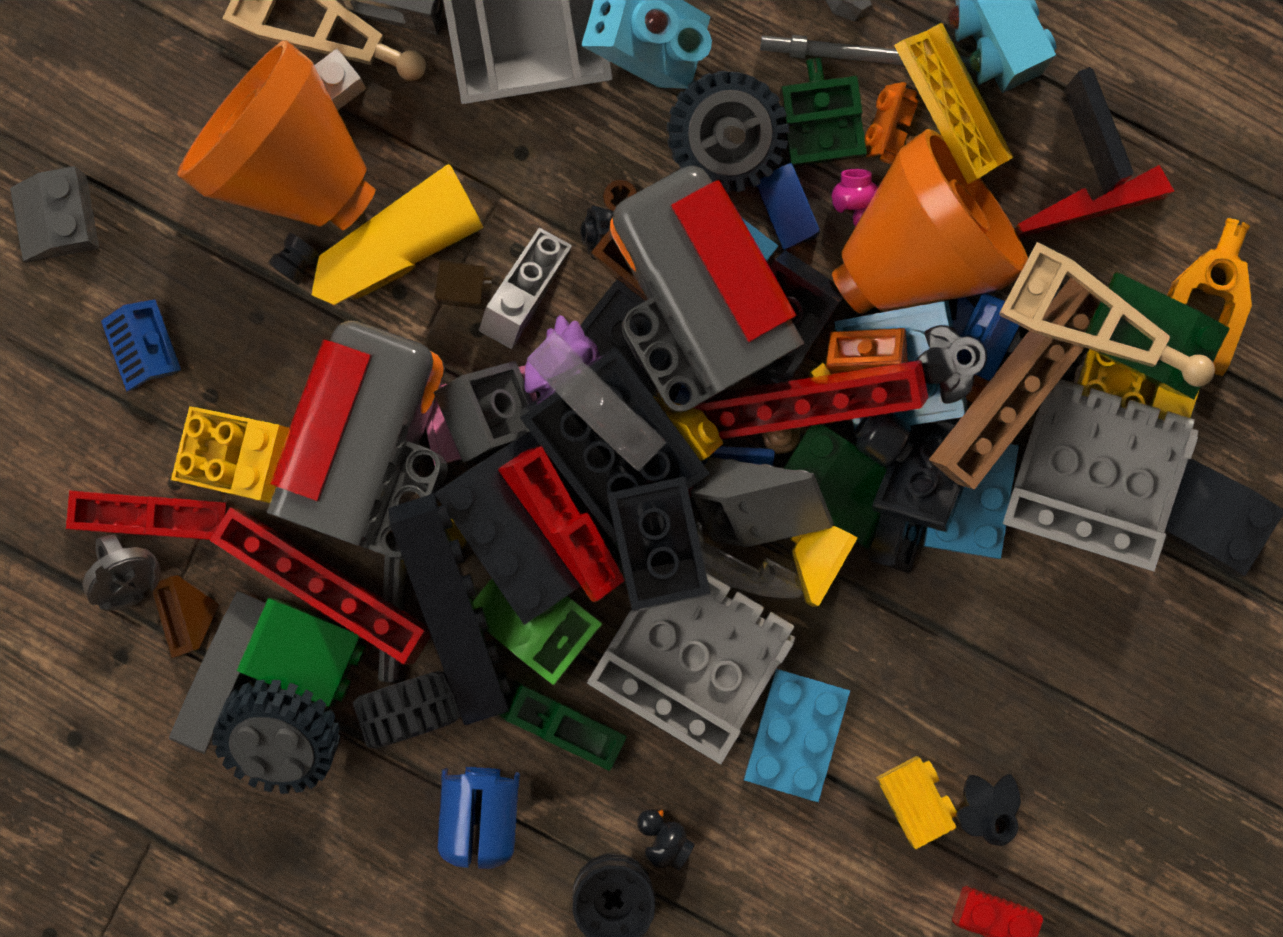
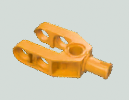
M1232 218L1226 219L1217 248L1205 252L1171 283L1167 296L1185 305L1190 293L1196 288L1206 294L1216 295L1225 299V305L1218 322L1230 329L1213 361L1215 374L1221 377L1225 374L1231 363L1252 307L1248 265L1238 257L1250 226L1245 222L1238 225L1239 220ZM1213 267H1218L1225 273L1226 280L1223 286L1217 285L1211 279L1210 274Z

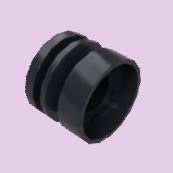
M605 853L593 857L580 869L573 885L572 908L577 927L586 937H641L647 932L654 918L655 896L649 874L637 860L621 853ZM616 889H619L621 900L612 899L610 903L607 902L605 891L608 890L613 893Z

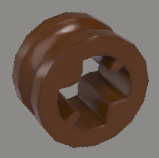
M621 179L608 184L603 195L606 209L611 211L616 209V206L612 204L614 201L613 191L619 189V192L622 193V189L629 192L627 198L636 194L637 191L633 184Z

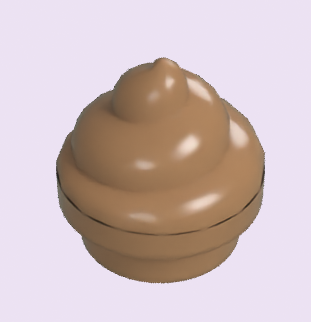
M797 427L762 433V440L765 447L773 449L775 454H787L797 447L800 441V429Z

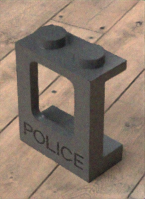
M342 0L346 8L358 17L434 35L438 34L444 10V0Z

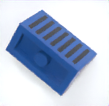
M155 299L123 305L101 320L126 391L134 390L148 380L171 376L181 370Z

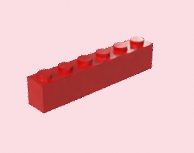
M922 360L725 391L695 406L694 409L701 410L706 418L716 426L719 437L726 439L920 409L929 397Z
M229 508L210 539L215 545L402 664H415L431 637L429 628L244 510Z

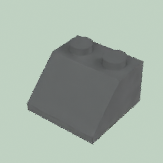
M76 166L37 173L10 188L23 262L27 263L100 249L87 175Z
M516 361L462 375L433 392L463 463L496 453L530 432L520 419L521 410L533 401L530 394L525 391L524 379Z

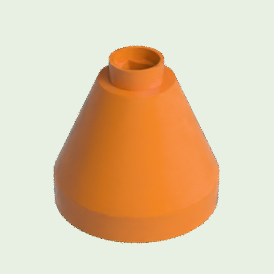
M287 40L281 41L268 51L230 92L191 145L177 174L179 178L204 197L319 227L331 221L342 231L350 227L359 218L371 202L376 191L373 186L363 179L367 167L313 62Z
M926 129L899 150L842 250L844 263L832 271V277L836 287L847 303L857 313L864 315L874 307L882 312L1002 290L1018 279L1028 257L1014 227L982 179L979 178L967 184L943 137L932 129Z

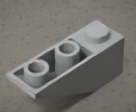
M539 227L486 306L479 331L512 349L532 319L570 252L572 245Z

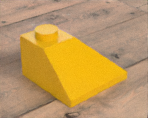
M835 526L825 530L794 536L790 539L796 543L792 554L805 602L812 607L820 605L857 540V537Z

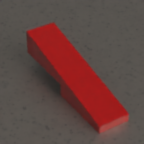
M1158 165L1093 201L1086 188H1083L1022 221L1014 229L1018 237L1021 238L1162 200L1172 194L1174 189L1162 168Z
M542 446L525 450L498 468V471L592 602L598 601L625 581L588 513L579 514Z
M69 490L66 530L210 540L225 516L226 502Z

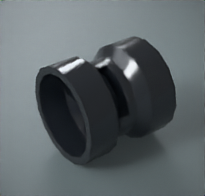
M290 232L283 241L285 248L280 253H275L268 264L295 284L300 285L306 277L305 270L307 266L315 264L321 254Z

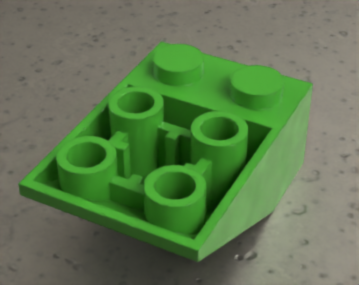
M493 579L488 582L473 601L475 609L482 607L489 626V629L486 631L552 685L556 684L603 624L569 596H566L524 625Z

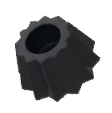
M595 205L587 209V216L580 227L581 241L587 246L588 255H591L593 260H596L591 252L609 231L610 221L614 211Z

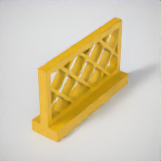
M943 23L937 24L925 32L906 38L894 45L967 184L1014 158Z

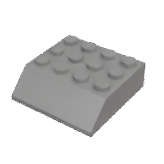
M444 0L461 103H473L613 80L610 61L581 46L594 0Z

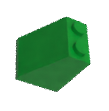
M268 598L236 671L257 680H265V683L270 685L272 680H280L281 689L286 691L289 683L298 685L295 694L302 696L307 689L314 693L312 701L316 702L322 699L327 707L335 705L336 700L343 702L351 685V681L346 679L352 665L358 667L367 645L362 644V637L343 625L285 600Z

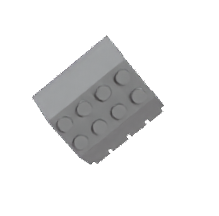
M1060 379L1039 406L1003 524L1155 571L1166 537L1164 532L1187 461L1191 459L1198 439V430L1192 429L1195 419L1168 411L1165 419L1161 420L1158 419L1159 408L1129 400L1125 409L1119 407L1122 397L1091 388L1088 397L1082 396L1083 385Z
M706 573L711 593L709 596L632 612L631 609L587 684L721 765L739 736L740 728L777 666L783 662L795 637L790 635L794 625L770 612L766 620L763 619L760 615L764 607L738 591L734 598L730 599L726 595L731 587Z

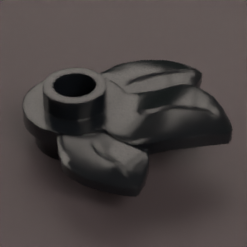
M939 325L926 330L925 338L930 349L923 352L916 359V361L922 360L925 381L931 384L939 383L940 395L944 404L959 401L972 391L974 375L985 367L987 363L986 347L975 337H962L950 326ZM964 349L970 351L972 355V360L969 364L965 363L961 358V353Z
M1006 774L992 786L979 776L969 775L963 789L964 800L967 806L956 813L959 825L967 834L983 836L991 845L1003 846L1008 844L1015 838L1018 832V821L1015 814L1020 807L1021 799L1015 779L1011 774ZM996 820H997L998 823H999V830H998V832H996V830H995V822H996Z

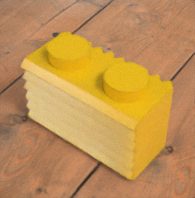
M915 756L876 777L910 845L914 849H918L957 828L952 820L956 817L957 811L947 795L942 798L940 797L934 785L940 780L929 760L923 763L920 757Z

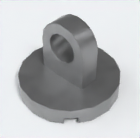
M112 534L96 539L98 561L86 572L82 585L89 603L93 606L95 604L99 605L100 609L107 611L120 610L135 605L144 599L143 593L149 588L153 591L160 580L161 569L156 557L149 550L138 547L122 548L117 537Z

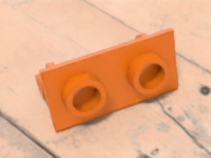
M901 82L886 85L880 92L876 101L877 112L873 124L868 128L864 137L867 151L866 157L881 155L880 161L892 164L899 150L904 146L908 133L897 129V123L909 127L919 102L916 99L917 92L906 88L907 83Z

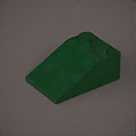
M1114 273L1108 288L1170 336L1167 346L1189 357L1200 354L1207 356L1212 362L1214 361L1230 329L1229 327L1121 273ZM1100 302L1085 333L1097 336L1111 308ZM1122 317L1109 339L1145 351L1149 350L1153 342ZM1093 350L1169 392L1194 400L1200 387L1188 384L1182 376V371L1161 360H1158L1157 364L1151 367Z
M822 424L810 425L783 469H800L814 473L834 522L833 526L857 537L856 542L868 549L873 542L881 515L873 511L872 504L887 469L861 453L855 445Z

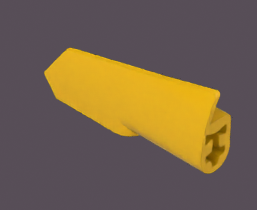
M451 165L444 166L322 253L318 259L311 295L334 306L348 298L358 299L409 273L415 268L417 262L484 228Z

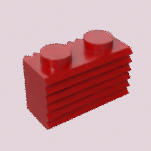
M965 886L961 889L952 916V922L957 927L985 937H1038L1043 917L1033 908L1029 909L1026 906H1021L1019 903L1008 902L1004 898L993 897L990 893L986 894L982 890L978 891L975 888L971 889Z

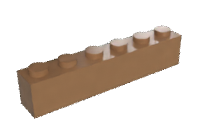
M1070 278L1050 303L1042 320L1085 333L1101 301ZM1029 331L930 457L929 461L956 484L975 490L1083 351L1084 347Z

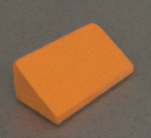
M905 328L830 332L826 367L831 374L908 362Z

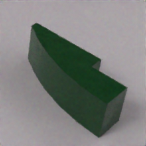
M518 681L515 682L512 688V695H509L507 698L509 711L499 714L507 722L608 771L611 770L627 738L626 735Z

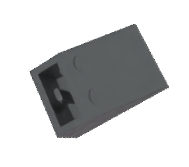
M709 457L705 467L710 474L696 483L690 492L711 538L715 542L750 547L829 529L834 524L814 473L800 469L789 470L773 467L768 464L758 465L739 462L735 459Z

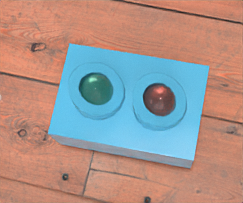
M594 0L581 46L658 88L687 89V85L693 81L698 61L708 56L711 50L712 39L707 30L711 16L684 0Z
M955 0V7L948 13L949 24L955 28L956 41L973 35L977 43V50L971 54L969 62L971 68L976 71L978 85L995 78L1001 92L1004 93L1043 74L1056 56L1055 50L1057 46L1055 39L1048 29L1043 30L1037 18L1039 16V9L1035 0Z

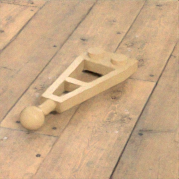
M231 0L222 18L225 23L260 39L277 43L287 40L295 47L327 55L338 48L345 59L368 65L372 64L374 58L380 59L395 66L398 74L408 81L420 79L426 71V61L419 52L409 50L401 53L381 44L384 39L383 34L336 0H313L327 10L315 37L265 25L277 0ZM339 19L368 39L363 49L329 41Z
M1038 242L999 313L1000 316L1039 335L1154 367L1158 360H1161L1182 371L1184 380L1192 386L1200 387L1208 384L1215 374L1214 364L1207 356L1197 354L1189 357L1167 346L1170 339L1167 333L1075 261ZM1066 274L1111 308L1097 336L1042 320ZM1121 317L1153 341L1148 351L1109 340Z

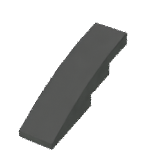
M236 592L189 689L170 733L169 740L205 755L214 736L213 729L226 699L230 697L231 692L239 688V681L243 674L236 670L266 603L241 592Z

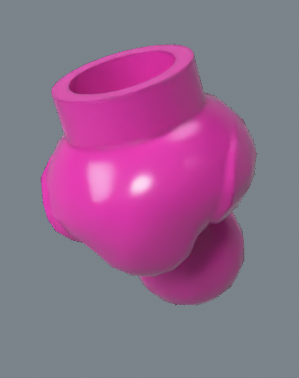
M864 169L845 170L841 172V182L832 191V203L838 212L843 213L845 209L855 210L852 217L855 227L878 189L876 184L872 182V173Z

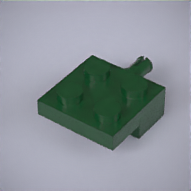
M813 58L806 60L809 82L781 86L780 90L781 106L785 109L787 115L784 117L785 123L789 124V133H786V140L788 141L790 163H792L793 167L866 157L867 151L861 118L863 111L857 76L824 80L822 58H815V62H813Z

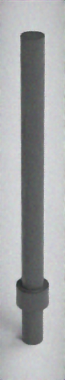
M792 35L791 38L761 36V51L789 53L791 58L805 59V55L904 65L896 49L807 40V36ZM960 56L968 72L976 73V58Z

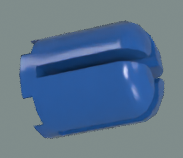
M466 767L465 774L448 775V768L442 769L437 849L445 861L462 868H469V864H471L477 789L482 790L478 869H492L510 861L515 846L517 799L520 780L518 772L515 773L514 779L500 777V769Z

